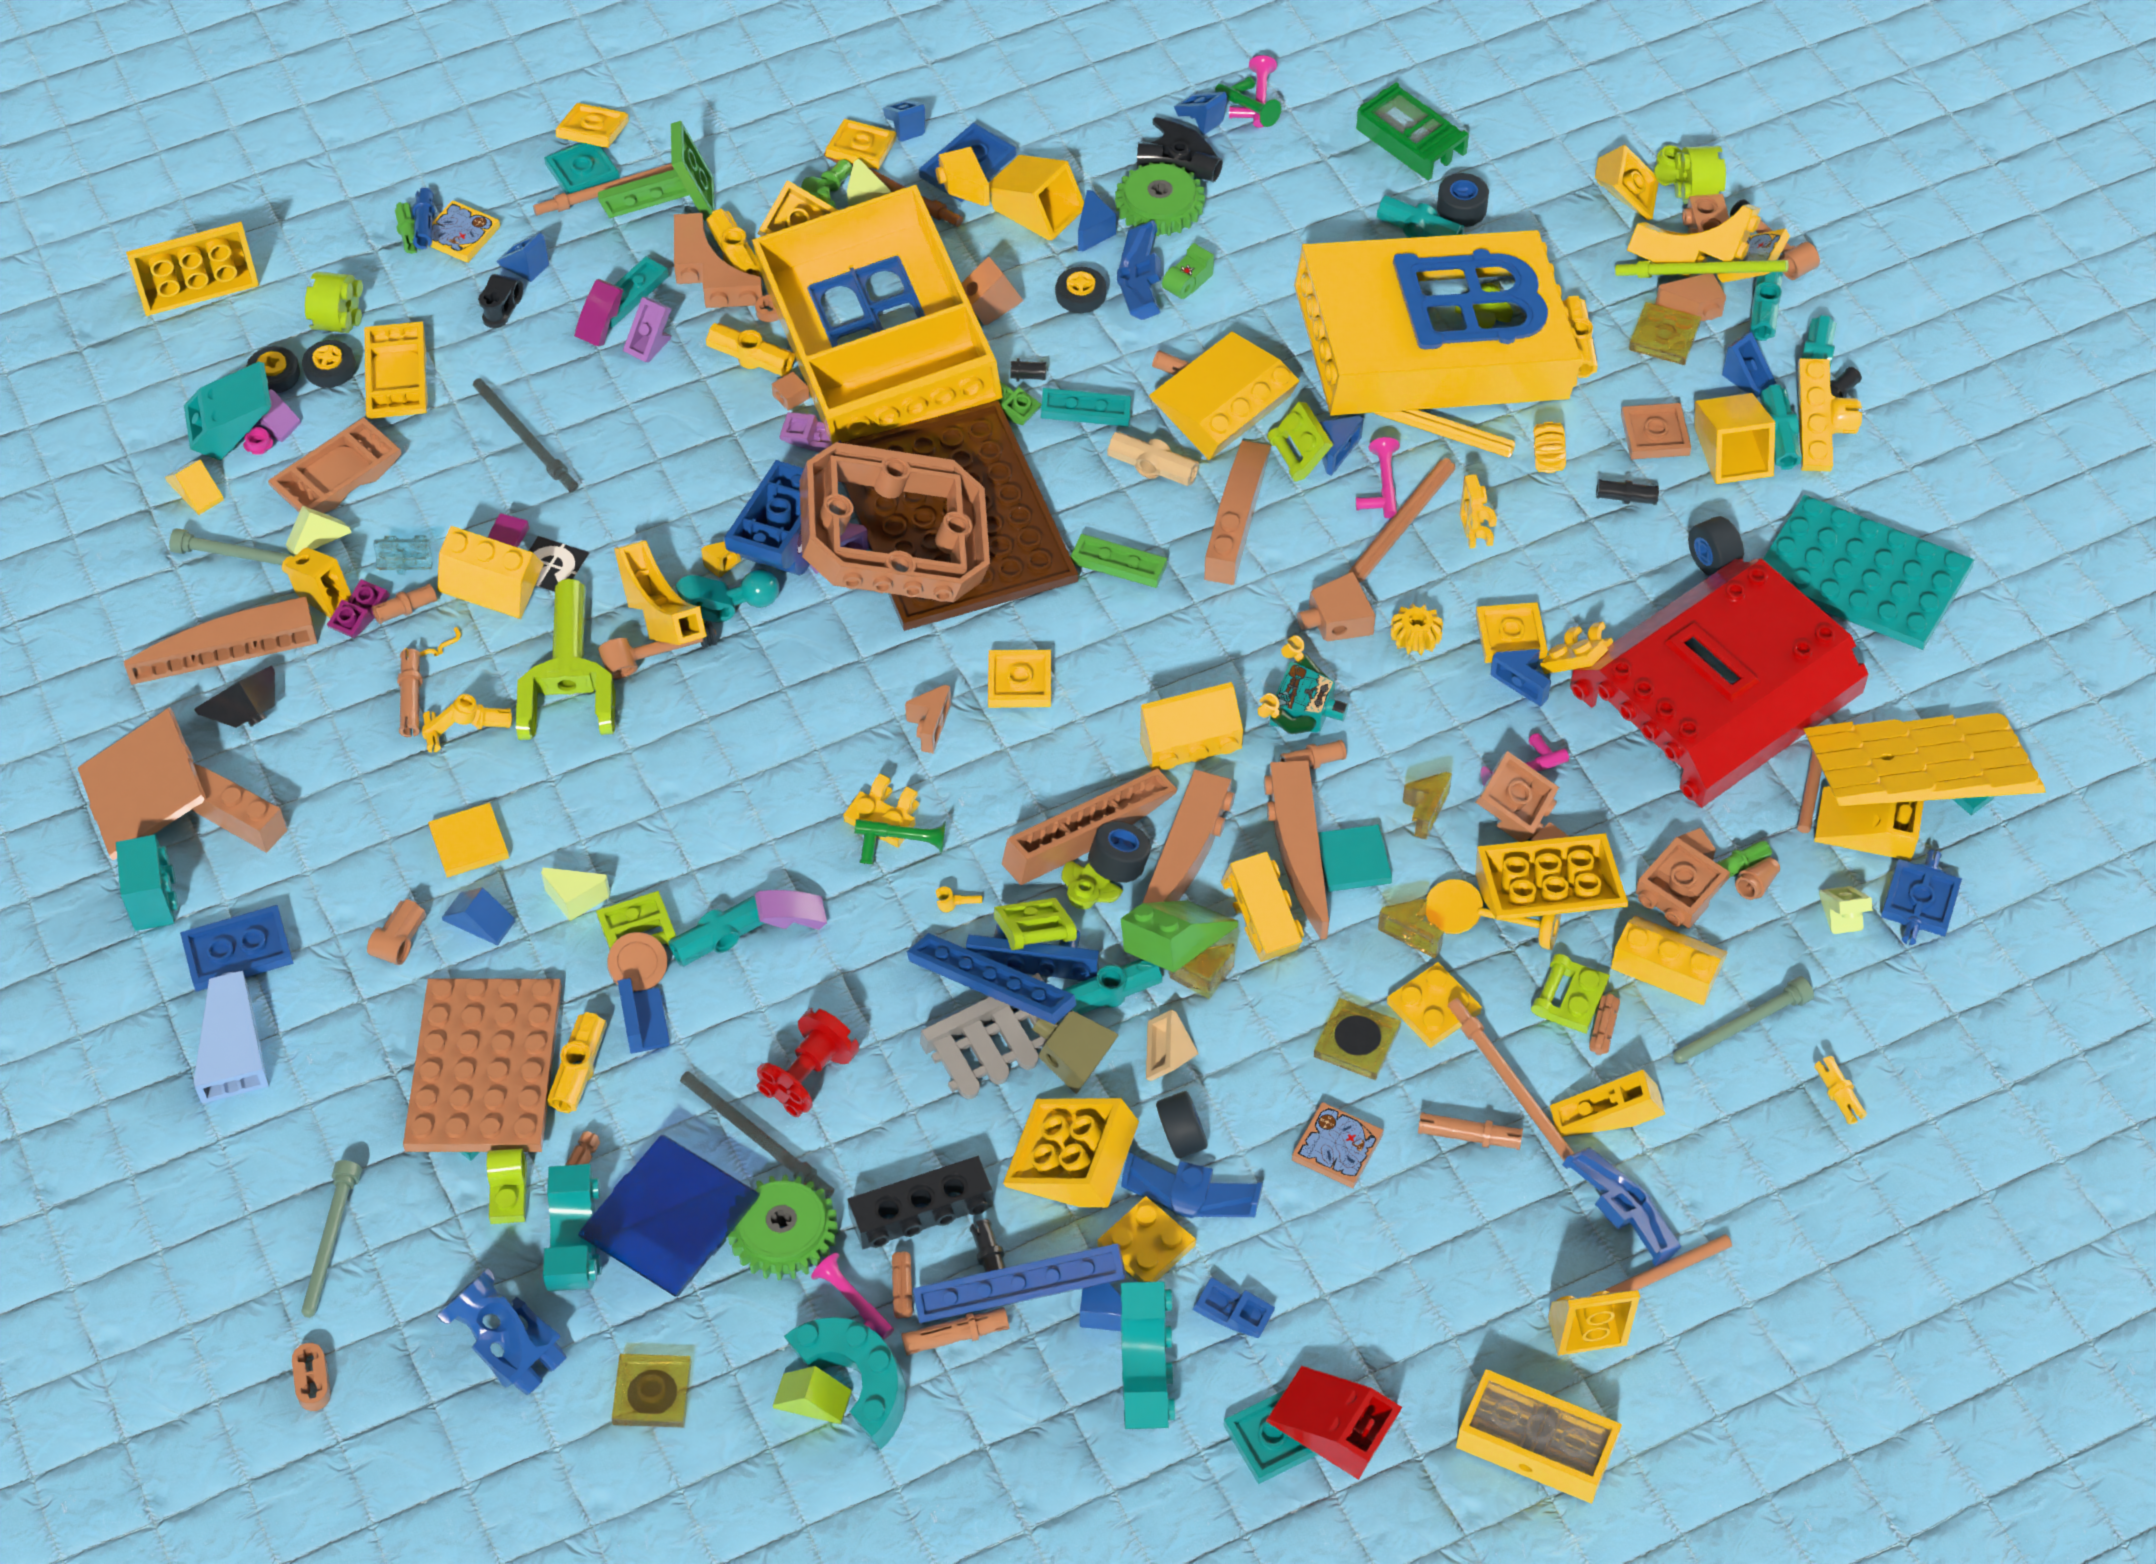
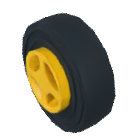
M1074 267L1064 271L1058 277L1055 285L1057 302L1062 308L1074 313H1088L1098 309L1104 303L1107 286L1104 277L1098 271L1088 267Z
M325 340L317 342L307 349L303 355L302 367L306 378L312 384L319 387L332 388L350 380L355 373L356 360L352 349L346 343L337 340Z
M272 346L263 348L255 352L248 359L246 365L248 367L259 361L264 363L268 379V389L276 393H282L292 388L300 376L297 357L292 351L284 347Z

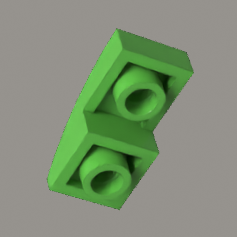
M1000 381L1003 398L998 399L1007 420L1024 425L1041 408V403L1018 387L1013 391Z

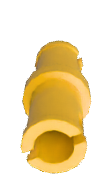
M1833 1056L1823 1058L1829 1072L1825 1065H1822L1821 1061H1818L1814 1068L1828 1088V1097L1832 1101L1835 1100L1847 1124L1857 1123L1858 1120L1853 1114L1852 1109L1861 1120L1867 1115V1112L1863 1109L1853 1092L1854 1085L1851 1080L1845 1079Z

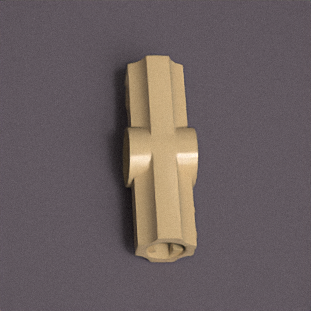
M1115 432L1107 449V456L1134 465L1142 476L1149 479H1155L1160 475L1183 485L1191 486L1199 470L1198 461L1171 452L1170 447L1159 439H1151L1149 442H1145L1124 433Z

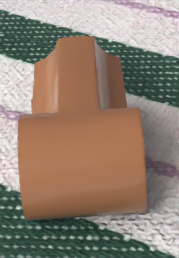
M408 899L400 901L384 927L376 928L371 934L367 945V953L395 965H402L409 955L411 939L426 917L425 910L414 901Z

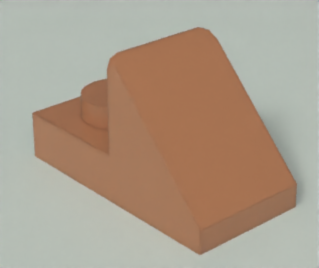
M942 685L905 703L906 720L918 724L917 737L921 738V751L934 754L951 707V691L948 685Z

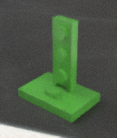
M682 121L671 123V164L674 170L598 192V201L609 218L689 195L698 211L703 213L704 221L715 211L714 177Z

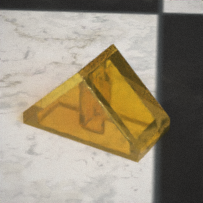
M1234 943L1207 948L1173 973L1168 970L1169 977L1210 999L1234 967Z

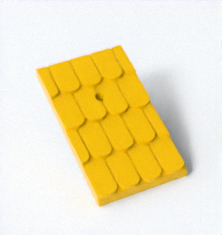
M1999 713L1954 718L1953 715L1905 722L1893 719L1854 725L1851 721L1803 728L1839 806L2046 793L2037 770L2033 767L2028 754L2024 751L2005 715Z

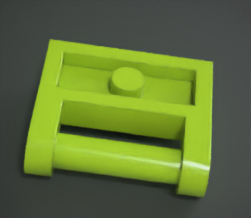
M1298 402L1281 424L1270 430L1267 434V439L1272 446H1276L1289 467L1290 476L1295 482L1305 479L1333 446V443L1308 404ZM1289 436L1303 456L1301 462L1298 461L1286 441Z
M659 891L596 910L597 918L609 950L615 941L623 935L633 932H644L659 926L662 932L652 934L651 936L656 938L662 945L667 944L669 946L668 941L676 937Z
M1056 898L994 907V919L1008 938L1011 950L1023 949L1024 945L1061 939L1064 942L1075 941L1077 938L1074 922Z
M1555 954L1550 963L1551 971L1540 997L1534 1000L1531 1011L1536 1016L1587 1034L1600 1004V999L1609 982L1610 975L1572 962L1569 957L1563 954ZM1563 975L1571 977L1572 980L1559 1008L1552 1004V1000Z

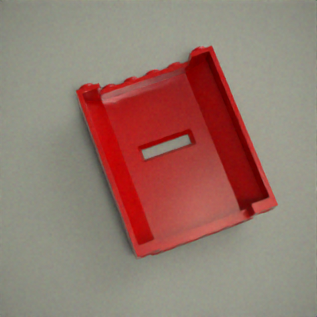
M1762 558L1753 559L1750 562H1744L1743 559H1734L1607 647L1608 651L1593 666L1573 669L1570 689L1579 700H1583L1591 708L1596 705L1598 694L1603 700L1609 701L1619 710L1625 720L1631 721L1641 730L1646 739L1653 741L1661 748L1668 759L1675 761L1684 769L1679 788L1689 800H1693L1703 808L1805 735L1803 728L1819 725L1864 692L1869 673L1864 663L1858 664L1852 650L1856 647L1852 635ZM1694 637L1740 679L1731 685L1689 648L1685 642Z

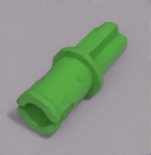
M399 202L396 204L395 209L398 222L396 226L397 232L402 237L405 252L417 253L413 244L415 219L411 205L407 202Z
M1759 841L1743 850L1735 849L1732 851V855L1716 863L1730 872V878L1770 857L1772 850L1767 841Z

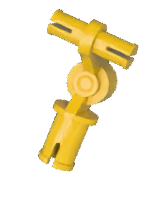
M462 694L437 717L433 711L431 716L430 711L423 714L424 726L422 728V736L426 739L427 751L432 753L433 749L435 753L441 749L439 737L455 722L462 725L471 723L477 729H482L483 726L510 728L512 721L511 708H484L482 704H476L473 696Z

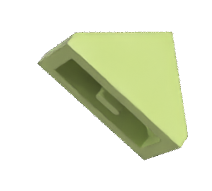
M860 159L854 161L847 187L848 207L891 193L889 188Z
M302 506L286 542V547L295 556L304 548L308 547L314 550L350 534L351 530L340 519Z
M542 868L541 874L545 891L569 921L605 901L610 896L606 874Z

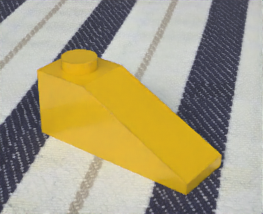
M1643 1069L1550 1105L1555 1128L1562 1137L1633 1127L1665 1115L1658 1085Z

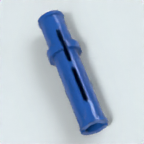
M420 188V192L417 190L415 194L416 203L412 209L413 216L415 217L413 244L418 249H427V245L430 247L432 244V219L435 216L434 193L428 188Z

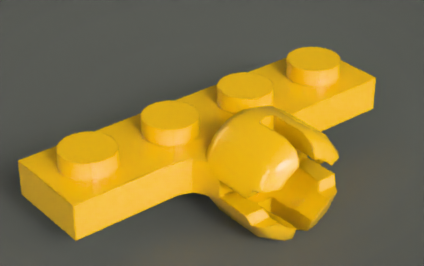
M1800 358L1798 362L1800 450L1802 455L1801 471L1831 472L1833 468L1832 435L1835 433L1856 434L1862 423V412L1858 410L1862 409L1861 402L1856 398H1836L1832 395L1830 388V359Z

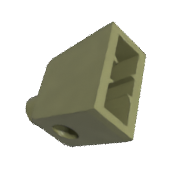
M1074 1011L1068 1012L1060 1024L1056 1023L1054 1025L1039 1018L1032 1028L1033 1031L1047 1040L1038 1055L1039 1058L1076 1094L1119 1036L1114 1031Z

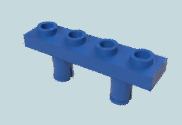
M996 924L994 937L968 934L966 949L1024 974L1035 975L1039 973L1040 976L1085 981L1097 976L1099 971V950L1078 948L1080 931L1077 928V938L1075 941L1064 942L1061 939L1059 945L1035 943L1024 945L1023 949L1011 950L1008 938L998 924Z

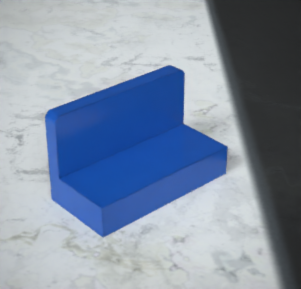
M631 978L617 980L630 1053L668 1047L670 1041L660 989L653 988L633 992Z

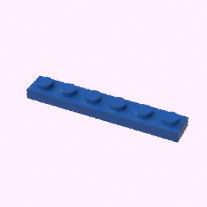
M930 933L906 951L909 962L1054 1025L1077 1005L1074 994Z
M1117 1243L913 1288L919 1323L923 1324L1125 1280L1127 1278L1120 1244Z

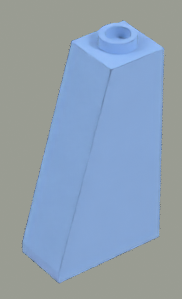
M243 970L234 973L227 972L209 979L194 1076V1085L202 1104L269 1087L250 991Z

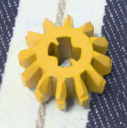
M1553 422L1536 424L1533 431L1535 468L1538 472L1546 473L1563 471L1566 466L1563 425Z
M1412 602L1409 609L1400 607L1398 614H1394L1391 620V640L1396 641L1397 649L1406 648L1408 655L1412 651H1417L1421 656L1424 649L1433 652L1435 645L1439 644L1442 639V618L1437 617L1436 609L1427 611L1426 604L1419 608Z

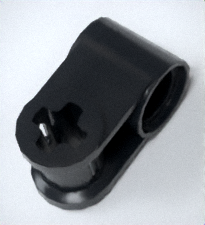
M498 274L490 276L486 287L478 298L479 305L484 310L482 320L485 326L499 328L508 322L510 315L523 296L524 284L521 279Z

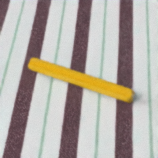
M1421 410L1374 412L1376 415L1507 458L1512 456L1515 449V442L1513 440Z

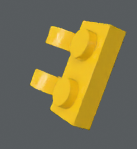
M1476 474L1464 476L1459 513L1466 538H1468L1469 549L1475 548L1476 538H1482L1486 541L1487 546H1493L1494 536L1492 531L1488 527L1481 526V524L1484 523V519L1488 521L1490 527L1496 526L1497 522L1494 510L1483 505L1487 503L1486 489L1484 486H1480Z
M1604 622L1593 623L1588 629V639L1579 642L1578 635L1582 632L1580 626L1569 628L1565 633L1564 643L1552 647L1548 651L1549 655L1540 663L1544 674L1593 666L1608 651L1607 647L1613 643L1612 638L1602 639L1601 632L1606 627Z
M879 773L872 784L869 795L861 791L858 793L843 814L844 822L855 826L856 819L913 828L915 826V817L911 816V814L919 806V802L915 800L918 792L906 786L899 798L897 807L894 808L884 803L892 793V788L888 787L891 780ZM877 837L897 848L905 840L894 837Z

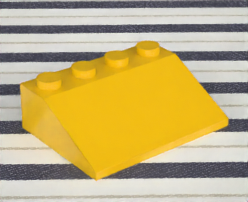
M242 222L126 252L146 316L259 286Z
M1231 331L1153 391L1149 397L1208 460H1211L1287 400L1300 380L1280 359Z
M1606 833L1477 846L1475 875L1481 896L1496 920L1628 907V900Z

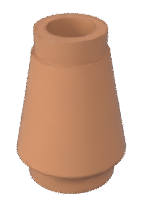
M1767 857L1741 871L1735 882L1738 893L1748 900L1761 898L1780 872L1778 862L1771 857Z

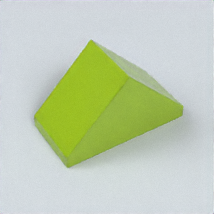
M808 1367L783 1374L773 1408L842 1425L852 1390L818 1367Z

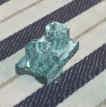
M415 535L412 539H399L396 536H384L383 539H374L373 546L376 554L377 570H397L398 575H405L406 570L432 569L433 561L430 539L426 535Z

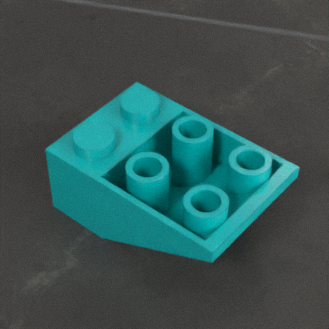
M259 361L200 387L185 403L184 411L191 450L221 461L229 451L235 448L244 435L252 430L260 418L269 412L271 400L264 363Z

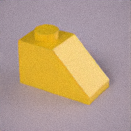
M967 147L939 154V167H936V176L939 184L944 183L948 194L982 206L990 205L989 183L972 148Z

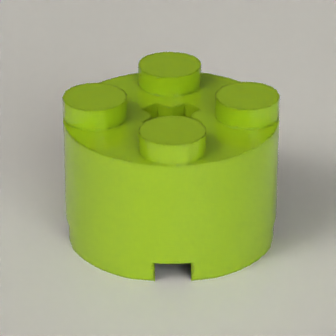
M1719 145L1684 147L1682 152L1675 154V168L1679 170V181L1675 182L1676 198H1682L1684 204H1688L1689 196L1713 195L1725 191V159H1719L1717 152H1723Z
M314 272L310 279H315L313 287L307 286L305 295L306 319L312 320L313 323L309 327L313 330L349 333L353 326H359L361 323L362 312L358 309L359 297H361L363 291L362 281L356 280L353 275Z

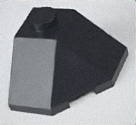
M271 665L235 683L194 709L198 715L235 728L247 722L250 727L258 724L267 718L264 712L275 706L274 668Z

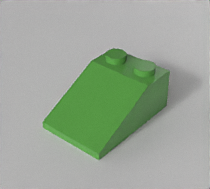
M1189 900L1142 903L1120 918L1124 952L1173 973L1238 927V920Z

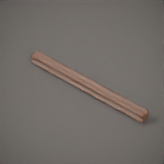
M1449 458L1439 461L1349 570V573H1354L1359 583L1367 578L1455 471V464Z

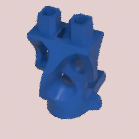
M487 1268L443 1307L436 1317L446 1324L451 1323L454 1319L466 1324L476 1339L471 1348L493 1371L502 1386L506 1388L514 1384L524 1394L529 1395L543 1381L531 1368L538 1359L552 1372L567 1358L561 1347L556 1343L561 1336L542 1321L524 1301L515 1297L510 1304L504 1296L498 1293L494 1288L493 1283L495 1279L493 1273ZM485 1315H496L500 1320V1325L496 1329L486 1327L483 1324V1317ZM518 1315H521L527 1321V1330ZM496 1343L504 1350L502 1357H496L491 1352L490 1347L492 1344Z

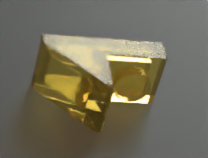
M1443 772L1409 782L1404 786L1403 803L1415 807L1412 821L1416 822L1414 836L1427 840L1450 793L1452 773Z
M1427 899L1385 906L1381 909L1378 930L1434 959L1437 957L1442 949L1444 931L1431 922L1422 921L1426 915Z

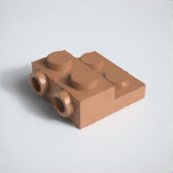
M1506 751L1501 756L1475 803L1500 819L1496 825L1498 828L1518 842H1525L1529 838L1532 839L1543 829L1544 824L1541 823L1543 816L1547 817L1554 809L1557 801L1553 798L1560 787Z
M1676 837L1638 879L1636 894L1641 904L1649 909L1657 907L1663 911L1665 918L1676 927L1684 925L1690 929L1708 908L1712 897L1729 879L1730 872Z

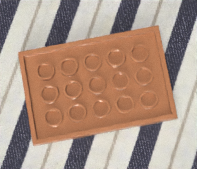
M428 979L403 1140L405 1152H487L489 1150L506 1149L542 1152L548 1106L547 1099L550 1090L562 990L561 979Z

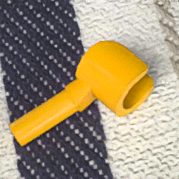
M940 887L936 890L937 898L941 899L936 903L942 912H950L956 905L982 903V895H953L952 890L948 887Z

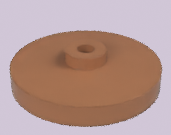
M633 932L623 935L612 945L607 957V968L610 977L617 985V980L631 978L633 992L652 989L662 980L667 969V955L664 947L656 938L646 933Z

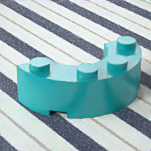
M591 1164L549 1166L547 1196L550 1215V1248H544L543 1278L546 1289L549 1292L592 1289L594 1281L597 1280V1275L602 1274L601 1255L596 1254V1248L603 1247L602 1227H596L594 1200L600 1198L599 1178H592Z
M1164 1282L1121 1283V1351L1125 1429L1169 1428L1168 1421L1175 1420V1399H1168L1167 1384H1173L1172 1362H1166L1165 1348H1172L1171 1326H1165V1311H1172L1171 1289H1165Z
M838 1317L815 1319L799 1325L784 1335L791 1348L808 1367L816 1366L823 1370L827 1367L841 1365L854 1368L861 1374L862 1390L859 1400L849 1412L881 1450L894 1436L901 1423L905 1411L903 1407L906 1392V1383L901 1367L885 1341L868 1326L851 1319Z

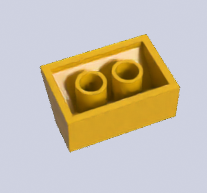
M450 526L439 552L437 591L521 619L544 563L532 552Z
M1232 682L1141 705L1140 743L1151 771L1157 768L1159 770H1167L1176 765L1192 761L1199 762L1207 757L1230 754L1235 750L1242 749L1243 727Z
M1635 915L1627 922L1615 947L1611 969L1704 1006L1728 952Z

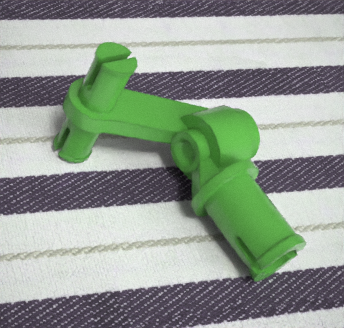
M841 159L830 171L823 172L821 178L814 176L806 177L802 182L801 188L836 208L835 202L831 200L830 191L840 189L841 183L851 175L852 165L847 160Z

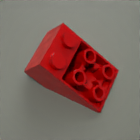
M1301 1365L1266 1422L1359 1480L1394 1424L1402 1406L1371 1387Z

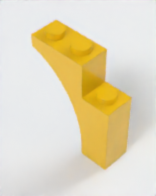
M1751 204L1743 205L1730 219L1721 225L1700 233H1678L1664 230L1647 222L1638 223L1627 251L1654 263L1706 262L1707 257L1704 256L1705 253L1724 262L1743 260L1749 249V244L1747 243L1749 235L1756 231L1760 223L1761 217L1758 214L1761 208ZM1682 274V275H1684V276H1686V277H1692V276H1696L1697 274Z
M639 540L614 548L628 607L643 610L650 640L681 645L707 637L700 606L685 602L673 591L661 574L646 540Z

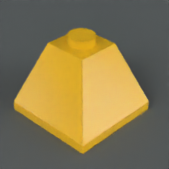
M1625 144L1599 157L1594 177L1598 184L1646 220L1653 219L1659 184L1654 173Z

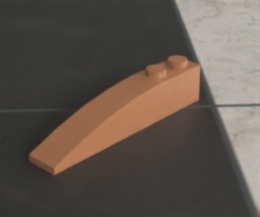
M1243 440L1240 444L1224 489L1206 552L1204 580L1230 585L1235 584L1270 455L1271 445Z
M307 598L289 599L283 602L239 611L202 623L158 642L124 661L131 685L317 644Z
M1309 761L1271 762L1269 775L1264 776L1265 795H1271V802H1267L1268 821H1274L1281 860L1291 887L1320 939H1327L1329 917Z
M193 763L207 799L191 809L192 811L266 853L287 832L280 808L238 784Z
M1157 768L1007 838L1001 864L1020 885H1023L1088 853L1097 829L1103 824L1117 821L1133 825L1175 795L1177 788Z
M1194 769L1142 903L1179 901L1205 861L1215 836L1221 837L1226 820L1223 818L1225 811H1231L1235 799V793L1231 792V779Z

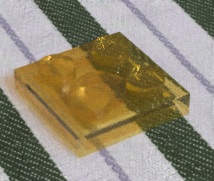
M1646 302L1631 338L1629 350L1685 365L1699 330L1702 317Z

